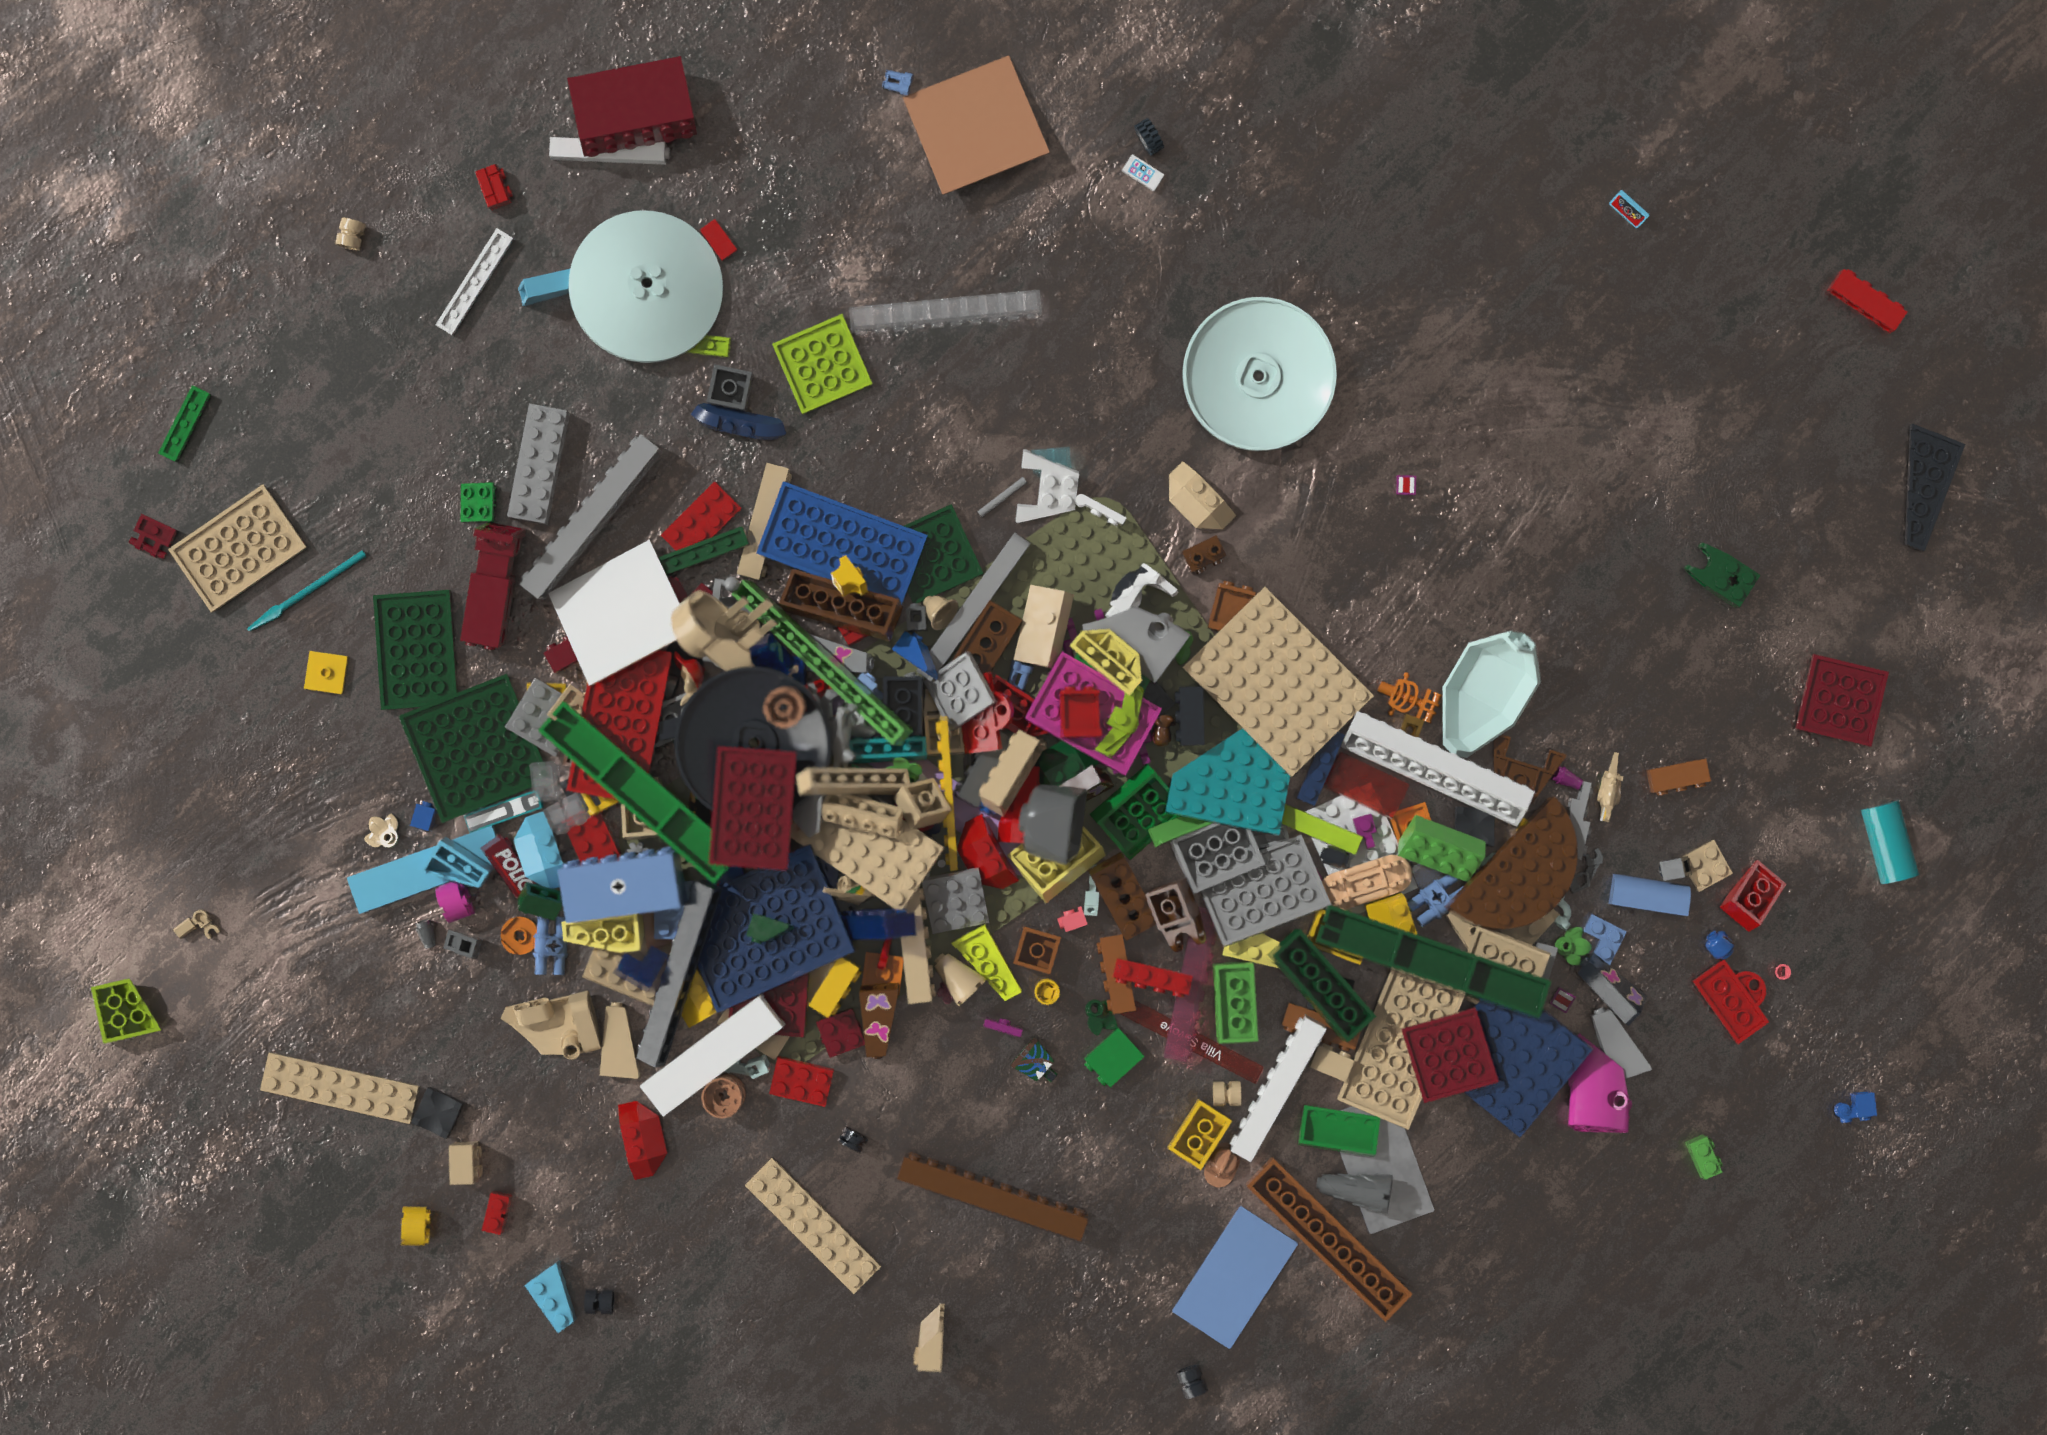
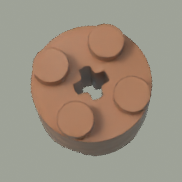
M789 686L775 689L769 694L764 705V712L768 721L781 728L795 725L803 717L806 710V702L803 695L796 688ZM783 702L785 705H789L787 712L785 709H781Z

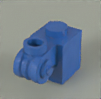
M1871 1091L1850 1093L1851 1106L1840 1102L1834 1107V1112L1840 1117L1841 1123L1852 1122V1118H1860L1863 1121L1871 1120V1116H1877L1875 1094Z

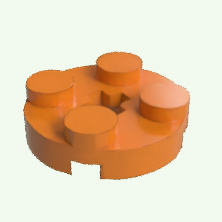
M519 916L509 919L501 929L503 947L508 952L516 955L531 952L535 948L534 935L537 933V925L527 917ZM516 931H523L525 933L523 935L525 937L524 940H516Z

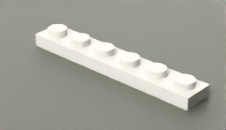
M496 228L439 318L436 326L452 336L455 334L514 239Z

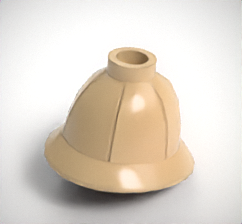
M928 596L923 601L926 616L931 621V626L934 630L946 628L957 614L958 602L955 599L948 600L941 596Z

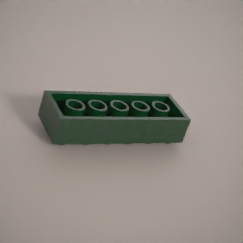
M1294 929L1267 954L1342 1041L1349 1042L1376 1017L1301 929Z

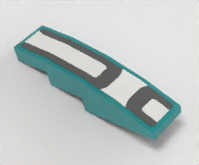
M534 790L466 814L464 819L470 834L542 809L544 806L538 790Z

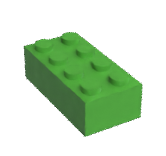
M1415 815L1399 839L1398 856L1468 882L1485 858L1486 842Z

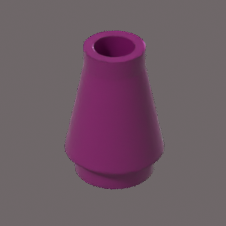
M1560 766L1552 778L1556 781V784L1572 787L1577 790L1583 782V779L1577 777L1569 769Z

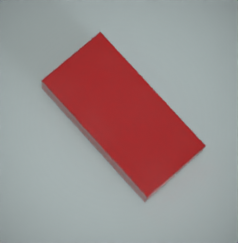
M716 219L700 229V232L722 262L738 251Z

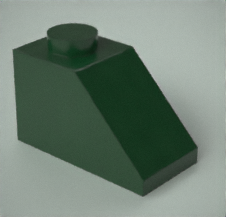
M753 913L746 936L752 937V942L763 944V941L771 942L793 930L794 925Z

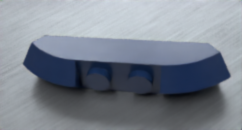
M707 403L698 404L691 413L703 426L721 432L761 440L779 439L786 435L784 424L779 418Z

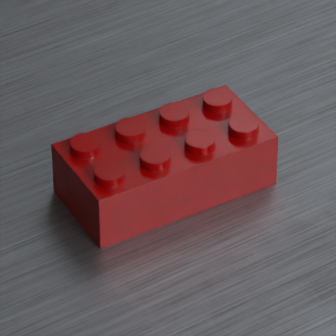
M587 812L563 824L580 862L591 857H598V860H601V858H605L607 855L616 854L617 857L623 855L603 812L594 816H590Z

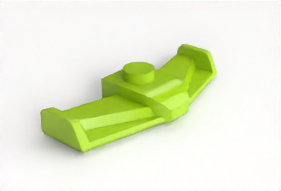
M1138 685L1130 696L1126 693L1124 694L1122 709L1117 706L1114 707L1107 722V725L1113 728L1094 749L1095 751L1112 758L1130 735L1135 733L1139 725L1138 718L1144 689Z

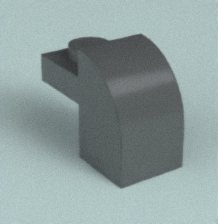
M448 930L443 948L454 951V953L477 959L483 939Z

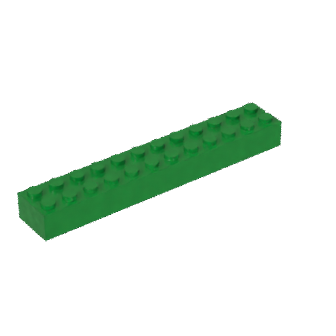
M563 701L552 713L557 719L554 720L549 717L538 731L712 883L717 884L731 866L709 864L712 828L571 705Z

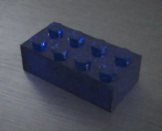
M862 909L860 911H845L844 915H841L851 939H892L917 936L915 912H907V909Z

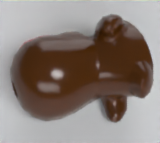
M1160 715L1155 721L1152 739L1157 746H1167L1171 742L1170 726L1176 725L1171 715Z

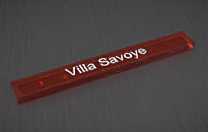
M1134 1000L1136 1011L1119 1013L1256 1084L1264 1066Z

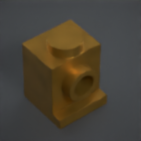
M1404 714L1399 729L1407 733L1406 728L1409 726L1412 728V733L1409 735L1419 737L1424 720Z

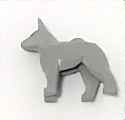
M810 683L807 689L820 704L828 722L831 751L834 757L833 768H839L840 765L843 768H847L849 762L856 760L855 754L849 748L852 716L857 711V706L853 703H849L848 708L839 706L837 716L833 717L832 701L838 696V693L830 689L820 699L817 695L815 684Z

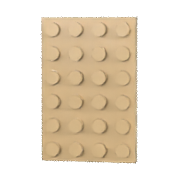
M262 484L168 550L210 612L213 613L304 551L307 546L266 486Z

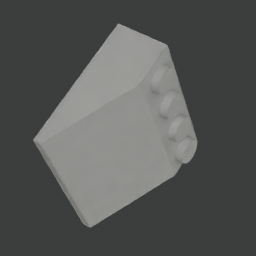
M1213 823L1173 839L1170 842L1175 857L1194 894L1265 865L1253 834L1248 829Z

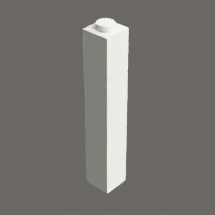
M550 137L549 157L552 160L666 164V159L670 158V148L667 147L665 142H658L651 146L642 145L631 150L622 149L615 153H602L595 157H584L579 138Z

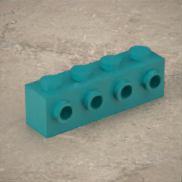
M921 735L907 737L902 745H892L883 737H872L871 739L858 737L852 738L849 741V748L856 756V760L849 762V764L893 762L894 758L897 757L905 758L908 761H920L927 758L926 737H921Z

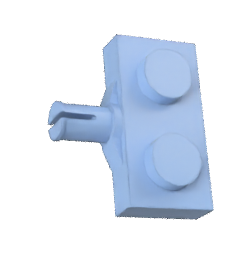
M867 672L865 674L860 673L856 677L880 701L883 699V693L877 689V684L874 683L876 679Z

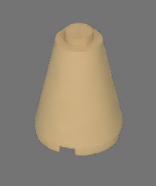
M942 953L935 960L937 964L934 967L958 1006L966 1001L987 980L949 953L946 955Z

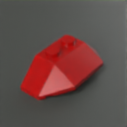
M995 675L993 679L994 691L1006 694L1014 707L1013 719L1006 729L1014 734H1017L1020 730L1031 737L1047 734L1048 732L1024 719L1035 699L998 675ZM1002 705L1000 708L1003 715L1007 712L1005 705Z
M983 813L966 821L957 851L967 869L979 868L982 885L1004 889L1018 882L1017 874Z
M639 1101L619 1104L620 1129L627 1161L634 1180L654 1176L667 1155L660 1117Z

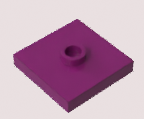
M986 1017L984 1027L1021 1037L1023 1031L1022 1027L1010 1024L1011 1021L1002 1018L995 1020Z

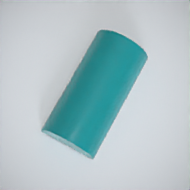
M1899 800L1862 809L1861 813L1880 883L1888 884L1918 876L1919 871Z

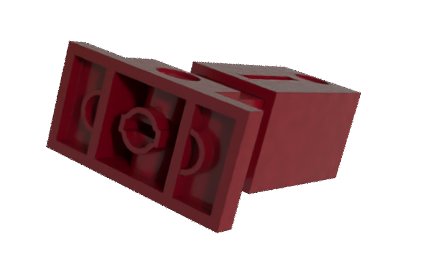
M488 522L474 529L473 536L477 537L475 550L479 551L477 568L470 575L460 641H464L465 645L477 646V644L484 645L485 649L496 650V648L505 644L516 576L512 575L514 556L520 553L522 538L526 536L527 529Z

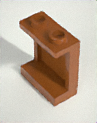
M1223 581V584L1219 583L1207 628L1220 631L1256 596L1257 592H1253L1252 587L1242 585V588L1234 587L1235 583Z

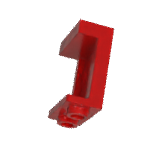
M1095 686L1083 687L1084 690H1076V687H1064V690L1059 692L1060 738H1099L1102 736V728H1100L1099 721L1100 690H1095Z

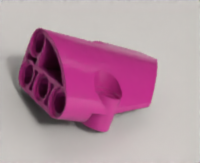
M1578 1034L1577 1036L1590 1045L1593 1050L1568 1079L1570 1087L1568 1126L1579 1132H1629V1111L1632 1108V1101L1628 1096L1624 1069L1584 1036ZM1624 1098V1105L1619 1107L1618 1101Z

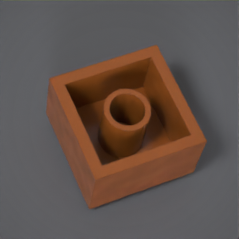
M1024 926L1013 964L1051 974L1061 936Z

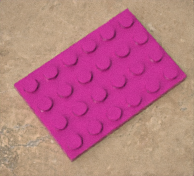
M1062 651L1024 719L1125 776L1162 708L1142 698L1138 718L1139 725L1135 733L1130 735L1112 758L1095 751L1094 749L1113 728L1107 725V722L1115 706L1122 709L1125 692L1096 670ZM1095 686V690H1100L1099 721L1100 728H1102V736L1099 738H1060L1059 692L1064 690V687H1076V690H1084L1083 687Z

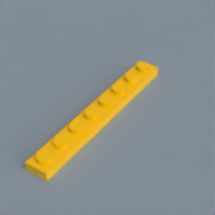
M940 716V722H936L937 734H941V741H937L938 753H942V760H939V772H943L944 779H940V788L945 791V799L951 808V811L943 820V828H947L948 835H944V844L949 847V853L945 854L946 865H950V871H957L958 859L948 716Z

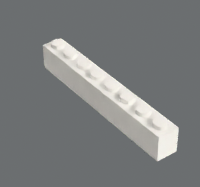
M1306 1014L1303 1019L1299 1018L1295 1025L1296 1032L1288 1037L1285 1043L1288 1045L1284 1052L1281 1051L1279 1053L1275 1069H1270L1266 1085L1262 1084L1259 1088L1257 1101H1252L1248 1108L1249 1115L1247 1118L1243 1117L1238 1126L1241 1129L1237 1135L1234 1134L1229 1142L1231 1152L1250 1162L1253 1160L1326 1031V1025Z

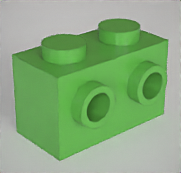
M1702 1134L1685 1142L1700 1178L1706 1180L1722 1173L1720 1167L1723 1164L1719 1156H1715L1713 1152L1715 1146L1711 1138H1707V1136Z

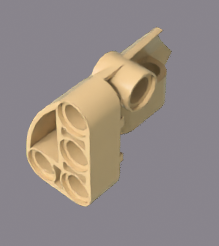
M588 990L551 1000L540 998L505 1007L501 1016L503 1021L524 1036L541 1055H564V1057L571 1060L576 1059L581 1053L602 1049L597 1018ZM568 1046H575L576 1048L571 1050V1049H569V1048H567V1047H568Z

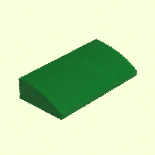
M1304 1105L1298 1145L1374 1157L1377 1150L1380 1118Z

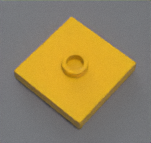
M309 651L304 689L343 694L349 657Z

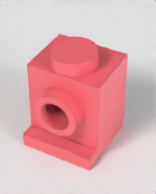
M1081 906L1078 907L1079 911L1075 912L1074 909L1063 912L1064 916L1057 918L1060 929L1064 928L1068 932L1088 925Z

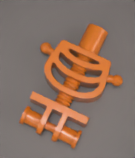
M1408 672L1404 673V679H1397L1395 686L1384 681L1380 682L1377 691L1390 696L1387 703L1388 706L1392 707L1388 711L1390 716L1394 714L1395 710L1400 713H1406L1416 705L1419 706L1415 717L1420 719L1422 712L1425 711L1426 715L1422 720L1429 724L1432 723L1433 715L1436 716L1434 708L1440 706L1438 703L1443 695L1433 692L1432 700H1428L1432 690L1427 689L1423 699L1418 698V686L1415 682L1408 681L1410 676ZM1404 684L1406 685V693L1403 692ZM1410 685H1411V686L1413 687V689H1414V695H1413V696L1410 695V690H1411ZM1401 698L1402 702L1398 706L1395 705ZM1406 702H1410L1408 708L1401 709ZM1426 703L1431 705L1430 709L1425 708Z

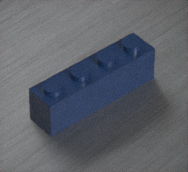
M1337 732L1313 756L1296 799L1315 806L1345 737L1344 734Z

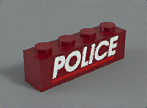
M497 835L480 849L518 901L525 883H536L525 877L518 853L514 854L511 847L513 845L509 839Z

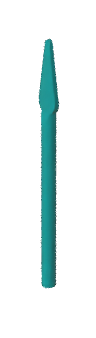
M363 550L280 605L272 606L250 625L247 630L252 631L280 617L283 611L367 555Z

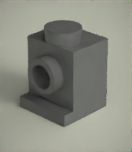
M921 603L910 604V607H906L908 632L928 631L925 606H922ZM915 615H920L919 621H914Z

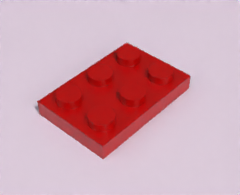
M778 1056L769 1094L826 1107L834 1069Z

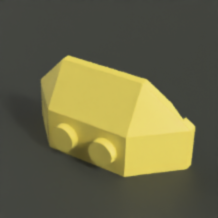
M1110 629L1082 631L1070 645L1087 663L1130 696L1142 681L1139 653Z

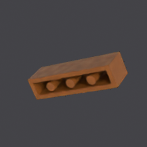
M1123 935L1100 938V942L1097 943L1098 954L1103 956V961L1100 962L1101 972L1106 973L1107 978L1103 983L1105 992H1109L1110 999L1107 1000L1108 1011H1112L1113 1014L1136 1011L1131 982L1128 981L1126 985L1117 983L1116 978H1113L1117 958L1127 960Z
M1290 1002L1287 1003L1280 1023L1284 1026V1030L1295 1033L1297 1021L1299 1018L1303 1019L1306 1014L1326 1025V1031L1320 1042L1331 1045L1332 1042L1339 1044V1049L1348 1052L1350 1048L1355 1050L1361 1031L1349 1042H1344L1318 1012Z

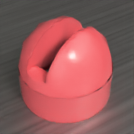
M1780 964L1777 966L1775 974L1779 979L1785 980L1791 975V969L1786 964ZM1781 967H1785V977L1781 976Z

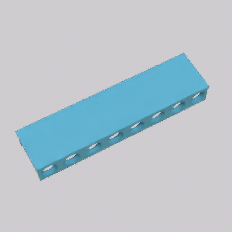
M489 826L452 840L492 866L480 848L496 837L494 826ZM436 846L347 877L359 914L454 881L420 872Z

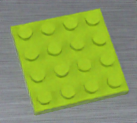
M843 314L772 344L802 415L873 385Z

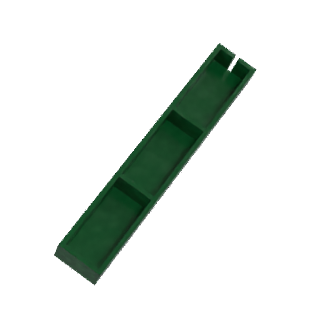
M1328 904L1322 920L1325 926H1320L1315 943L1535 1019L1540 1018L1551 984L1550 980Z

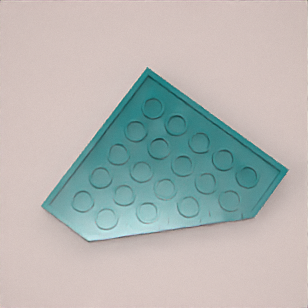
M1242 728L1172 775L1165 813L1279 836L1290 775Z

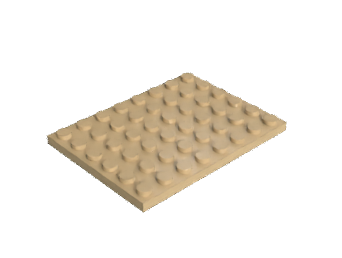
M1266 587L1183 667L1291 777L1374 696Z

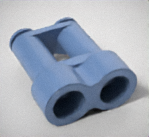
M886 70V80L883 81L882 88L897 91L901 95L908 96L913 81V74ZM889 79L900 80V83L889 82Z
M1012 660L1007 682L1024 692L1034 666ZM1020 673L1022 675L1019 684L1016 685L1017 674Z

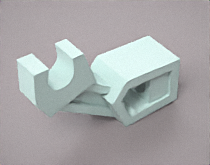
M1089 875V891L1085 892L1084 915L1097 916L1099 892H1096V885Z
M762 1055L749 1059L747 1064L740 1063L741 1061L738 1060L726 1069L725 1072L728 1074L733 1072L748 1075L754 1079L768 1073L772 1066L767 1056Z

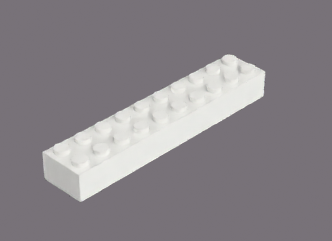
M1358 711L1341 745L1344 749L1516 827L1526 813L1535 792L1525 785H1519L1507 777L1495 774L1492 770L1477 766L1472 761H1466L1454 753L1442 750L1439 746L1424 742L1419 737H1413L1401 729L1393 728L1383 721H1378L1371 718L1368 714Z

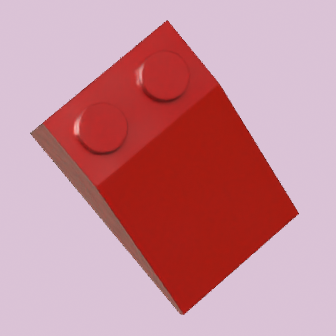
M1756 860L1728 893L1720 908L1750 932L1762 924L1786 886V883L1759 860Z

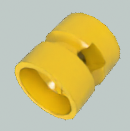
M1048 978L1040 980L1035 986L1037 1000L1046 1005L1057 1001L1060 993L1058 984Z

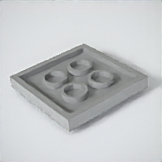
M970 651L965 652L937 671V680L931 676L924 680L941 715L948 716V728L950 731L956 730L997 702Z
M534 678L505 725V728L555 757L559 749L544 737L538 729L549 718L546 714L562 693Z
M979 868L927 877L923 880L922 885L933 934L989 923Z

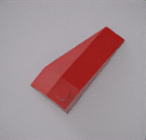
M1034 766L1005 815L1001 816L998 827V842L1024 843V832L1019 831L1020 813L1024 803L1029 804L1033 790L1039 785L1040 767Z

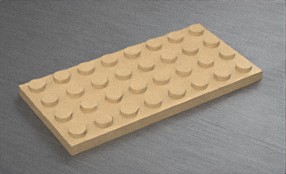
M850 795L866 800L875 801L868 795ZM793 819L791 821L790 837L804 847L811 844L817 856L900 913L903 912L945 849L918 829L911 830L904 820L897 838L828 821L821 822L820 831L809 838Z
M1391 969L1373 1011L1376 1017L1368 1024L1353 1059V1066L1346 1082L1342 1085L1337 1100L1409 1130L1422 1095L1401 1028L1458 1012L1465 994Z

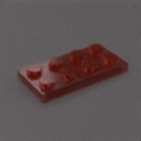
M1340 751L1323 787L1393 820L1410 784Z

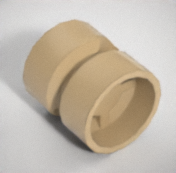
M341 218L339 226L341 233L337 234L335 244L359 251L362 242L360 236L364 235L366 224L349 218Z
M1224 1081L1213 1082L1214 1107L1225 1106L1226 1103L1230 1106H1241L1240 1081H1229L1228 1084H1225Z

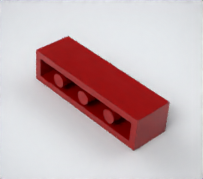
M1841 270L1827 291L1888 333L1894 332L1907 314L1904 306L1899 302L1889 300V296L1886 293L1873 289V285L1868 281H1861L1852 270Z

